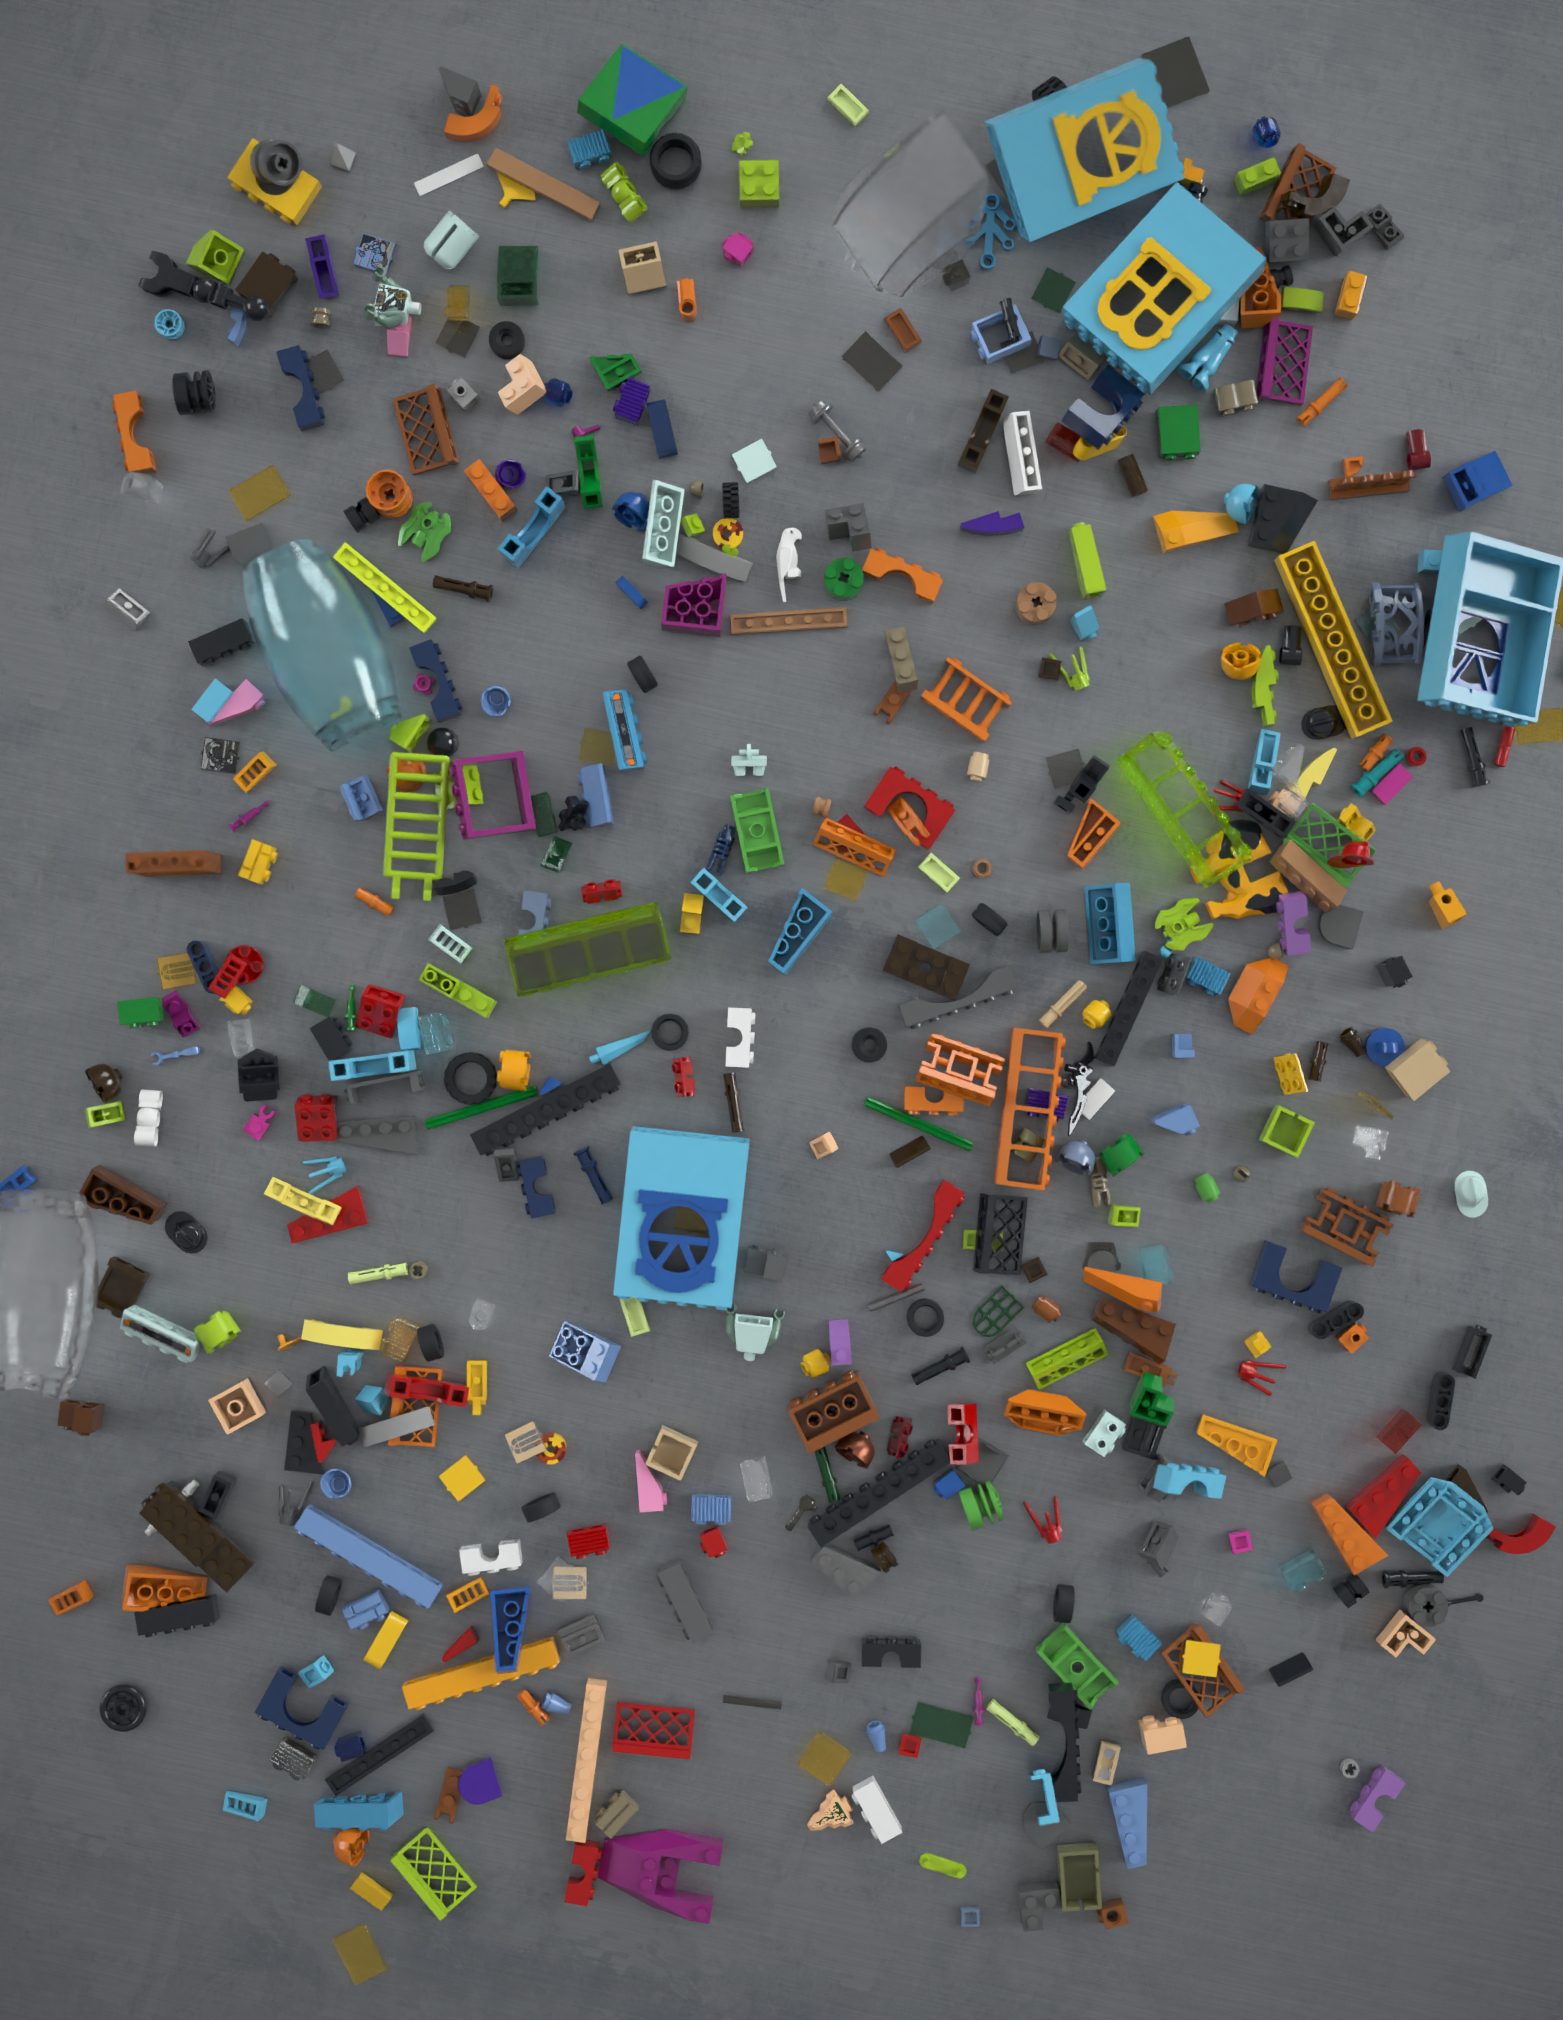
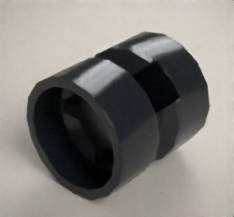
M367 497L358 501L356 507L352 505L343 511L357 533L366 528L367 523L372 524L380 519V516Z
M1353 1573L1345 1578L1346 1582H1339L1332 1588L1347 1608L1357 1603V1598L1362 1599L1370 1593L1359 1576Z

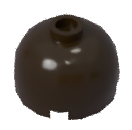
M97 1064L85 1070L88 1080H91L92 1087L102 1102L106 1104L118 1096L121 1091L120 1079H122V1075L117 1068L113 1070L109 1065Z

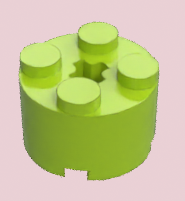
M218 1311L210 1317L211 1321L206 1324L201 1323L193 1329L195 1336L207 1354L215 1352L213 1348L216 1346L222 1348L238 1336L237 1333H241L240 1328L229 1312L223 1311L220 1313Z

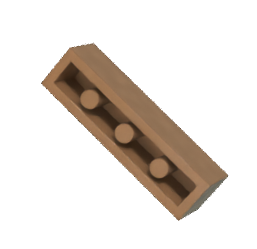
M1291 839L1280 845L1270 860V863L1325 913L1337 908L1347 892L1341 884Z

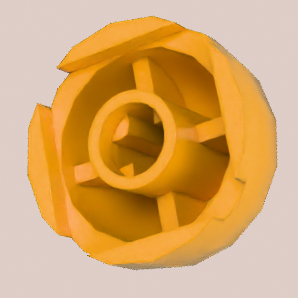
M1241 642L1229 644L1222 651V669L1232 679H1249L1259 669L1261 653L1257 647L1247 643V646L1241 645Z

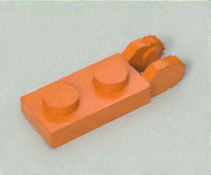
M900 796L887 808L904 834L917 847L921 844L920 840L914 835L917 829L923 837L927 838L930 836L904 797Z

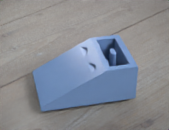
M564 1321L549 1357L594 1381L606 1382L621 1346L598 1334Z

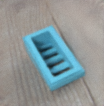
M226 1791L222 1811L259 1821L265 1815L267 1799L260 1796ZM234 1798L235 1804L234 1807H231L232 1799Z

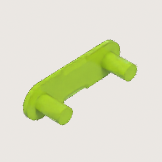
M924 1853L919 1858L922 1867L961 1879L967 1872L963 1864L930 1853Z

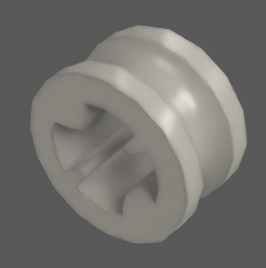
M1344 1759L1340 1764V1770L1346 1778L1352 1779L1359 1774V1766L1353 1759ZM1349 1764L1353 1767L1351 1773L1346 1770Z

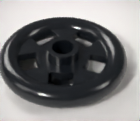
M117 1685L110 1688L103 1695L99 1710L103 1722L109 1728L119 1732H126L135 1729L142 1723L146 1715L147 1706L144 1696L138 1689L130 1685ZM125 1693L126 1698L118 1699L117 1694ZM133 1698H135L138 1703V1706L133 1707V1704L130 1701ZM108 1702H114L113 1710H108ZM121 1705H125L127 1710H122ZM133 1712L136 1718L130 1721L127 1717ZM115 1715L119 1718H122V1721L120 1723H117L113 1720V1717Z

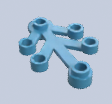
M994 193L985 195L982 200V207L973 215L967 216L964 222L967 229H973L976 226L977 220L987 213L986 222L971 235L965 236L963 240L964 247L970 249L975 245V241L985 233L984 254L980 258V266L984 270H991L996 262V258L992 254L993 233L1001 241L1002 248L1005 251H1011L1014 247L1013 239L1008 238L994 222L996 215L1004 223L1003 227L1007 232L1015 229L1016 222L1014 219L1009 218L1002 210L1001 199ZM990 201L994 202V203H995V206H994V207H990V206L988 205V202H990ZM971 219L974 221V224L969 225L967 221ZM1011 222L1013 227L1008 228L1006 223ZM971 239L973 243L969 245L966 243V240ZM1005 242H1010L1012 246L1006 247ZM989 260L991 264L987 266L984 264V261Z

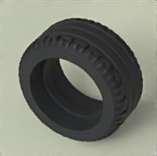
M669 133L660 137L653 145L650 152V167L654 178L663 186L670 189H683L691 185L700 174L702 165L700 149L689 136L682 133ZM678 147L690 153L692 164L686 172L672 175L661 169L659 159L670 148Z

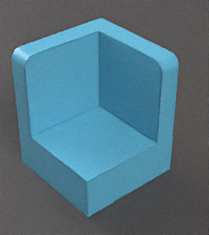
M365 1385L355 1399L364 1412L381 1415L392 1401L383 1388Z

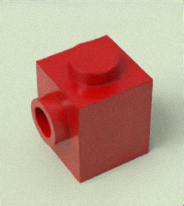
M719 1525L700 1533L702 1540L700 1546L704 1554L707 1553L709 1558L713 1556L718 1558L726 1554L725 1551L728 1550V1545Z

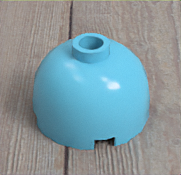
M1242 483L1232 488L1230 493H1226L1224 504H1226V511L1231 519L1244 524L1250 522L1256 508L1254 501L1258 500L1259 487Z

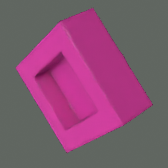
M1247 1529L1228 1533L1233 1554L1253 1550Z

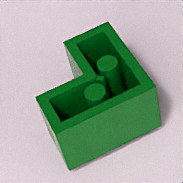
M162 997L117 1001L119 1024L126 1025V1028L144 1027L143 1023H146V1026H156L158 1021H164Z
M1143 1372L1130 1399V1416L1167 1427L1174 1414V1397L1162 1394V1377Z

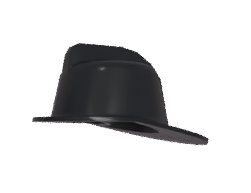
M1336 705L1312 709L1303 716L1301 721V728L1304 734L1314 740L1337 736L1346 729Z
M178 1211L169 1215L165 1223V1231L175 1245L186 1253L193 1254L201 1251L207 1244L208 1237L205 1229L187 1212Z

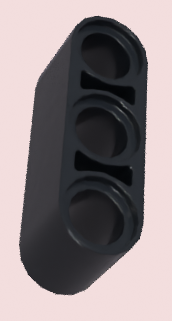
M1347 1301L1310 1322L1308 1326L1309 1333L1317 1339H1325L1361 1319L1364 1315V1309L1361 1304L1355 1301ZM1355 1305L1357 1312L1354 1315H1350L1349 1309ZM1339 1315V1323L1333 1325L1332 1318ZM1318 1325L1323 1326V1331L1320 1334L1315 1333V1328Z
M1439 1371L1433 1376L1427 1411V1422L1436 1430H1444L1448 1427L1455 1389L1454 1378L1443 1371ZM1443 1377H1447V1379H1448L1447 1384L1444 1385V1386H1441V1385H1440L1441 1379H1442ZM1444 1396V1403L1442 1405H1438V1398ZM1441 1416V1422L1435 1425V1417Z

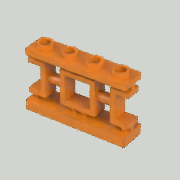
M931 1033L925 1050L934 1053L931 1063L922 1061L915 1081L990 1107L997 1087L988 1084L991 1073L1000 1075L1005 1059L997 1054L982 1051L980 1048L970 1047L960 1041H953L945 1038L943 1035ZM940 1050L950 1053L949 1060L938 1056ZM953 1060L970 1065L969 1075L965 1076L951 1071ZM977 1063L987 1066L986 1073L976 1069ZM938 1064L946 1067L945 1073L934 1070L935 1065ZM973 1077L983 1080L982 1086L971 1083Z

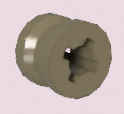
M322 307L312 308L311 314L313 319L310 321V325L316 328H329L331 310Z

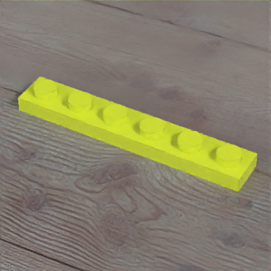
M346 542L333 556L337 562L424 634L437 620L434 615Z

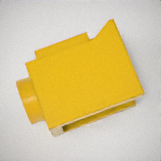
M237 986L233 988L226 999L222 997L219 999L226 1002L224 1005L234 1014H242L243 1016L251 1010L252 1007L250 1005L253 1003Z

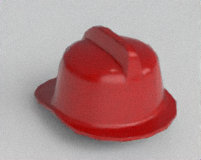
M1354 841L1344 846L1340 856L1328 859L1327 863L1336 868H1352L1373 865L1374 861L1370 859L1369 843L1366 841Z

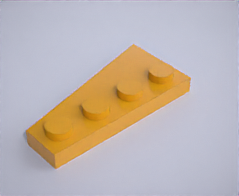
M1204 1414L1201 1415L1196 1430L1198 1435L1265 1477L1277 1439Z

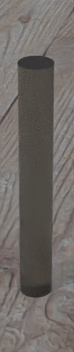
M723 1695V1703L772 1709H781L782 1701Z

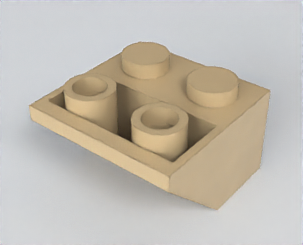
M657 241L618 250L628 295L666 287Z

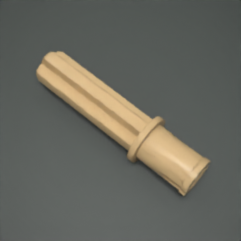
M1078 980L1053 1006H1050V1009L1039 1019V1022L1048 1029L1058 1017H1062L1061 1014L1087 989L1086 984Z

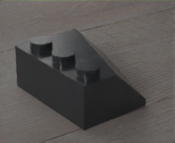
M1264 484L1259 491L1248 546L1282 554L1287 553L1318 500L1300 491Z

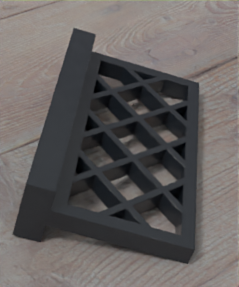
M980 1193L973 1262L974 1272L981 1274L1020 1275L1028 1197ZM996 1199H1001L1005 1204L999 1212L995 1208ZM1017 1200L1021 1201V1209L1015 1212L1011 1205ZM1009 1209L1013 1216L1006 1222L1001 1215ZM999 1218L1004 1225L996 1231L993 1224ZM1016 1219L1019 1222V1228L1013 1232L1009 1225ZM1007 1228L1011 1236L1004 1241L999 1234ZM997 1237L1001 1245L994 1251L991 1245L992 1241ZM1015 1239L1017 1248L1011 1251L1007 1244ZM1005 1248L1009 1255L1002 1261L998 1253ZM995 1257L1000 1264L995 1269H989L990 1261ZM1011 1258L1015 1261V1270H1009L1005 1265Z

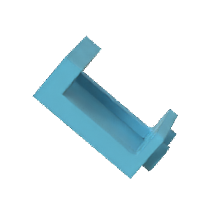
M1045 1769L1033 1770V1774L1029 1775L1030 1780L1042 1779L1048 1810L1047 1814L1036 1815L1038 1824L1046 1825L1060 1822L1051 1773L1046 1772Z

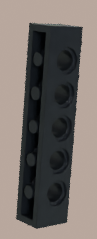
M1142 951L1094 1056L1095 1059L1110 1066H1115L1163 961L1162 958L1147 951Z

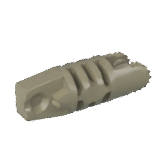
M1095 1157V1166L1092 1174L1089 1175L1094 1208L1101 1206L1100 1192H1102L1104 1205L1106 1207L1111 1206L1106 1166L1103 1165L1100 1157Z

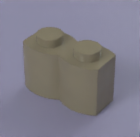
M1254 380L1224 385L1213 390L1217 413H1223V416L1232 415L1235 413V410L1242 409V412L1254 410V406L1258 404Z

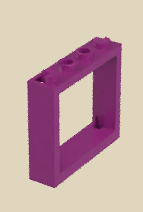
M523 751L461 758L450 762L449 775L453 777L452 793L454 797L456 796L457 804L455 805L456 815L460 818L459 830L463 840L536 829ZM511 760L522 824L473 831L462 766Z

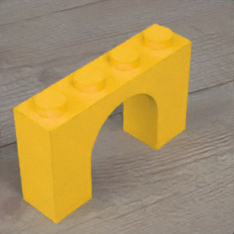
M252 138L227 177L231 183L230 186L239 193L243 191L248 194L247 197L257 204L258 201L264 205L263 208L271 214H274V212L279 214L280 219L288 225L293 223L297 226L321 190L322 185L319 180L302 170L287 192L281 195H270L262 191L259 184L260 180L253 174L250 165L251 153L259 143V141Z

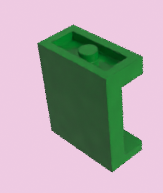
M1198 405L1158 407L1156 419H1158L1159 458H1164L1165 461L1175 460L1176 457H1184L1185 460L1195 459V456H1198L1201 452Z

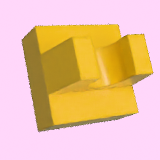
M1260 1330L1243 1341L1255 1358L1271 1348V1345Z

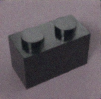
M1394 956L1375 965L1385 986L1400 988L1408 984V979L1413 977L1402 956Z
M329 1016L309 1028L328 1061H335L353 1050L351 1039L348 1035L344 1036L341 1030L343 1028L338 1018L334 1019L333 1016Z
M218 1471L213 1476L198 1511L217 1519L222 1514L237 1479Z

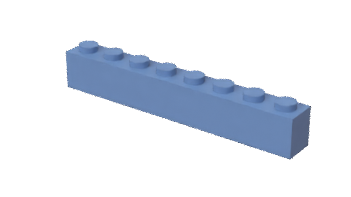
M311 1504L305 1508L294 1527L301 1536L312 1538L316 1545L323 1548L324 1546L327 1547L336 1557L341 1558L342 1556L348 1560L347 1562L351 1566L362 1568L365 1570V1574L382 1580L381 1583L386 1587L397 1589L401 1596L414 1599L415 1603L422 1608H430L443 1586V1583Z

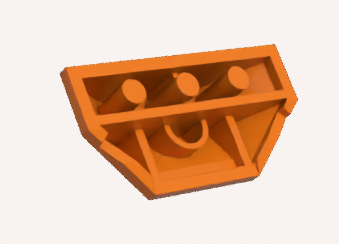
M1271 957L1246 964L1228 997L1234 1026L1251 1035L1265 1018L1280 991L1289 968L1288 965Z
M1027 1389L1008 1399L1004 1416L1009 1418L1020 1429L1063 1435L1075 1430H1082L1086 1413L1067 1396Z

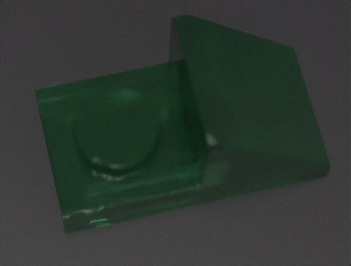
M554 836L540 866L557 873L562 872L572 843Z

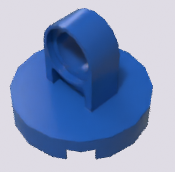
M1379 1028L1367 1037L1364 1048L1366 1049V1056L1375 1065L1386 1067L1404 1053L1405 1043L1400 1033L1394 1029Z

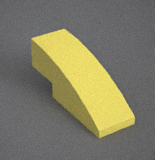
M1332 748L1309 763L1295 779L1288 792L1300 801L1304 800L1311 785H1321L1337 749Z

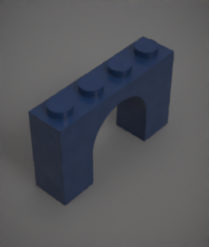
M1109 365L1098 375L1091 388L1112 405L1115 414H1100L1078 398L1061 420L1098 450L1103 444L1107 446L1114 437L1113 433L1116 435L1124 426L1122 423H1127L1133 416V410L1135 412L1139 410L1143 404L1141 400L1145 393Z
M1264 1240L1249 1283L1251 1286H1254L1253 1290L1265 1294V1291L1273 1293L1272 1297L1282 1301L1285 1297L1291 1300V1304L1302 1307V1304L1310 1306V1311L1319 1314L1321 1311L1327 1312L1342 1267L1319 1260L1313 1280L1306 1288L1298 1291L1288 1290L1282 1284L1279 1276L1280 1267L1287 1248Z
M281 1666L254 1713L258 1714V1717L264 1721L269 1720L273 1722L278 1729L291 1732L296 1739H304L309 1742L311 1747L324 1750L349 1703L332 1694L319 1717L312 1721L297 1720L289 1713L286 1699L298 1675Z

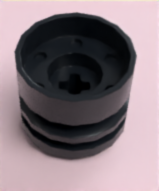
M203 370L201 374L199 371H195L193 381L188 372L174 373L172 379L173 395L179 415L194 414L196 405L201 414L205 413L206 409L209 413L215 412L216 389L210 371Z

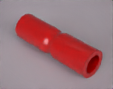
M1504 726L1494 762L1495 766L1506 767L1515 728Z

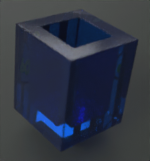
M361 1731L338 1738L334 1746L335 1754L337 1757H340L341 1762L362 1756L367 1750Z

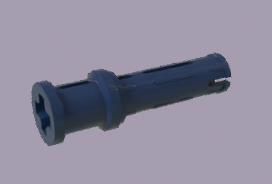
M588 1145L574 1152L573 1155L577 1156L582 1166L581 1170L586 1172L602 1205L613 1198L596 1167L597 1161L592 1158Z

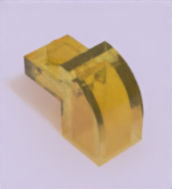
M449 285L447 288V306L444 309L448 321H468L470 311L469 285Z

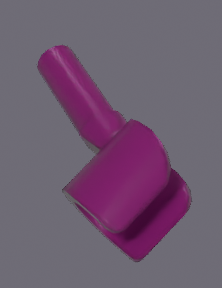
M577 425L572 429L571 433L574 437L585 436L590 432L599 430L600 426L596 425L583 430L580 425Z

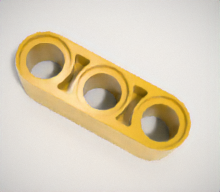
M1123 426L1117 435L1113 433L1114 437L1107 446L1103 444L1099 450L1080 437L1073 449V454L1080 460H1087L1116 449L1126 436L1127 430Z
M391 1611L363 1661L380 1670L409 1620Z

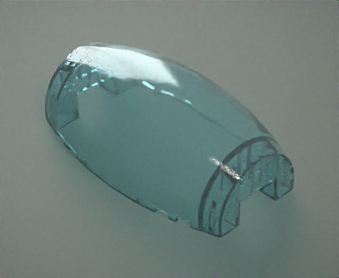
M301 539L281 545L259 556L243 569L244 597L249 621L265 666L279 692L295 715L329 751L333 752L349 744L348 739L379 724L386 726L402 718L399 692L392 661L377 622L365 600L348 576L314 540Z

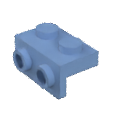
M363 775L339 786L342 797L348 805L349 813L355 822L366 820L383 811L368 775Z

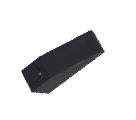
M1248 788L1236 804L1279 838H1285L1296 823L1292 818Z

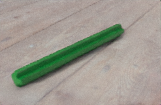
M536 1086L526 1088V1091H515L426 1119L425 1125L430 1130L538 1095Z
M867 1097L864 1102V1106L966 1151H970L973 1147V1142L876 1099Z

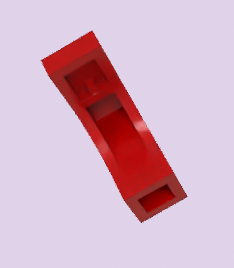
M1532 1514L1528 1524L1520 1532L1506 1534L1493 1528L1486 1538L1495 1542L1494 1546L1503 1552L1525 1554L1543 1546L1551 1537L1556 1526Z

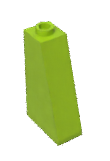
M1085 522L1076 523L1069 530L1082 600L1101 597L1106 591V585L1091 524L1085 525Z

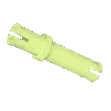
M407 1263L391 1266L386 1264L380 1268L349 1272V1284L353 1285L379 1279L391 1280L392 1277L408 1275Z
M994 1699L989 1702L986 1710L1011 1728L1016 1736H1020L1031 1746L1037 1743L1040 1736L1027 1727V1723L1018 1720Z

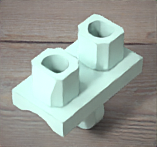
M747 744V749H739V755L747 756H732L731 766L734 768L735 776H744L745 766H753V775L755 776L764 775L765 766H767V755H759V749H751V744Z

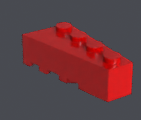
M1402 1454L1344 1506L1364 1529L1376 1539L1421 1472L1408 1457Z

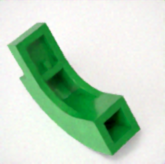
M594 435L574 437L583 509L603 507Z

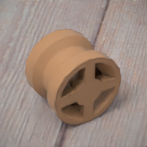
M816 796L812 815L820 814L828 818L832 799L828 798L825 800L820 796Z

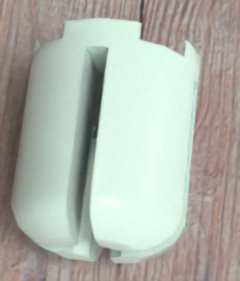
M449 210L424 241V249L443 268L453 269L480 236Z

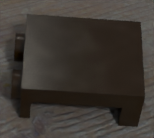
M262 251L235 290L241 297L246 299L251 296L264 298L269 306L268 316L272 317L276 312L274 310L275 305L292 281L296 282L298 278L294 274L296 271L287 264L285 266L279 263L280 260L272 253L267 255Z
M114 1256L110 1258L107 1264L109 1267L94 1296H91L90 1301L94 1302L93 1305L102 1310L106 1308L112 1311L111 1314L113 1316L122 1318L124 1310L135 1305L150 1273Z

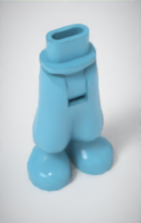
M1225 324L1222 329L1219 328L1191 356L1190 363L1178 366L1177 373L1185 380H1190L1197 369L1201 367L1202 370L1192 380V384L1198 391L1206 392L1209 388L1208 377L1216 373L1223 358L1235 342L1234 338L1238 332L1229 324Z

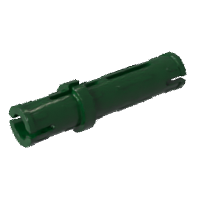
M824 1446L814 1452L823 1479L822 1486L825 1487L828 1496V1502L834 1503V1499L837 1502L841 1498L836 1486L837 1479L833 1476Z

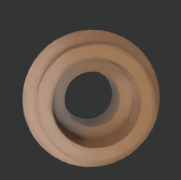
M979 859L973 864L972 870L976 877L983 879L991 874L992 865L986 859ZM980 865L985 866V872L979 871Z

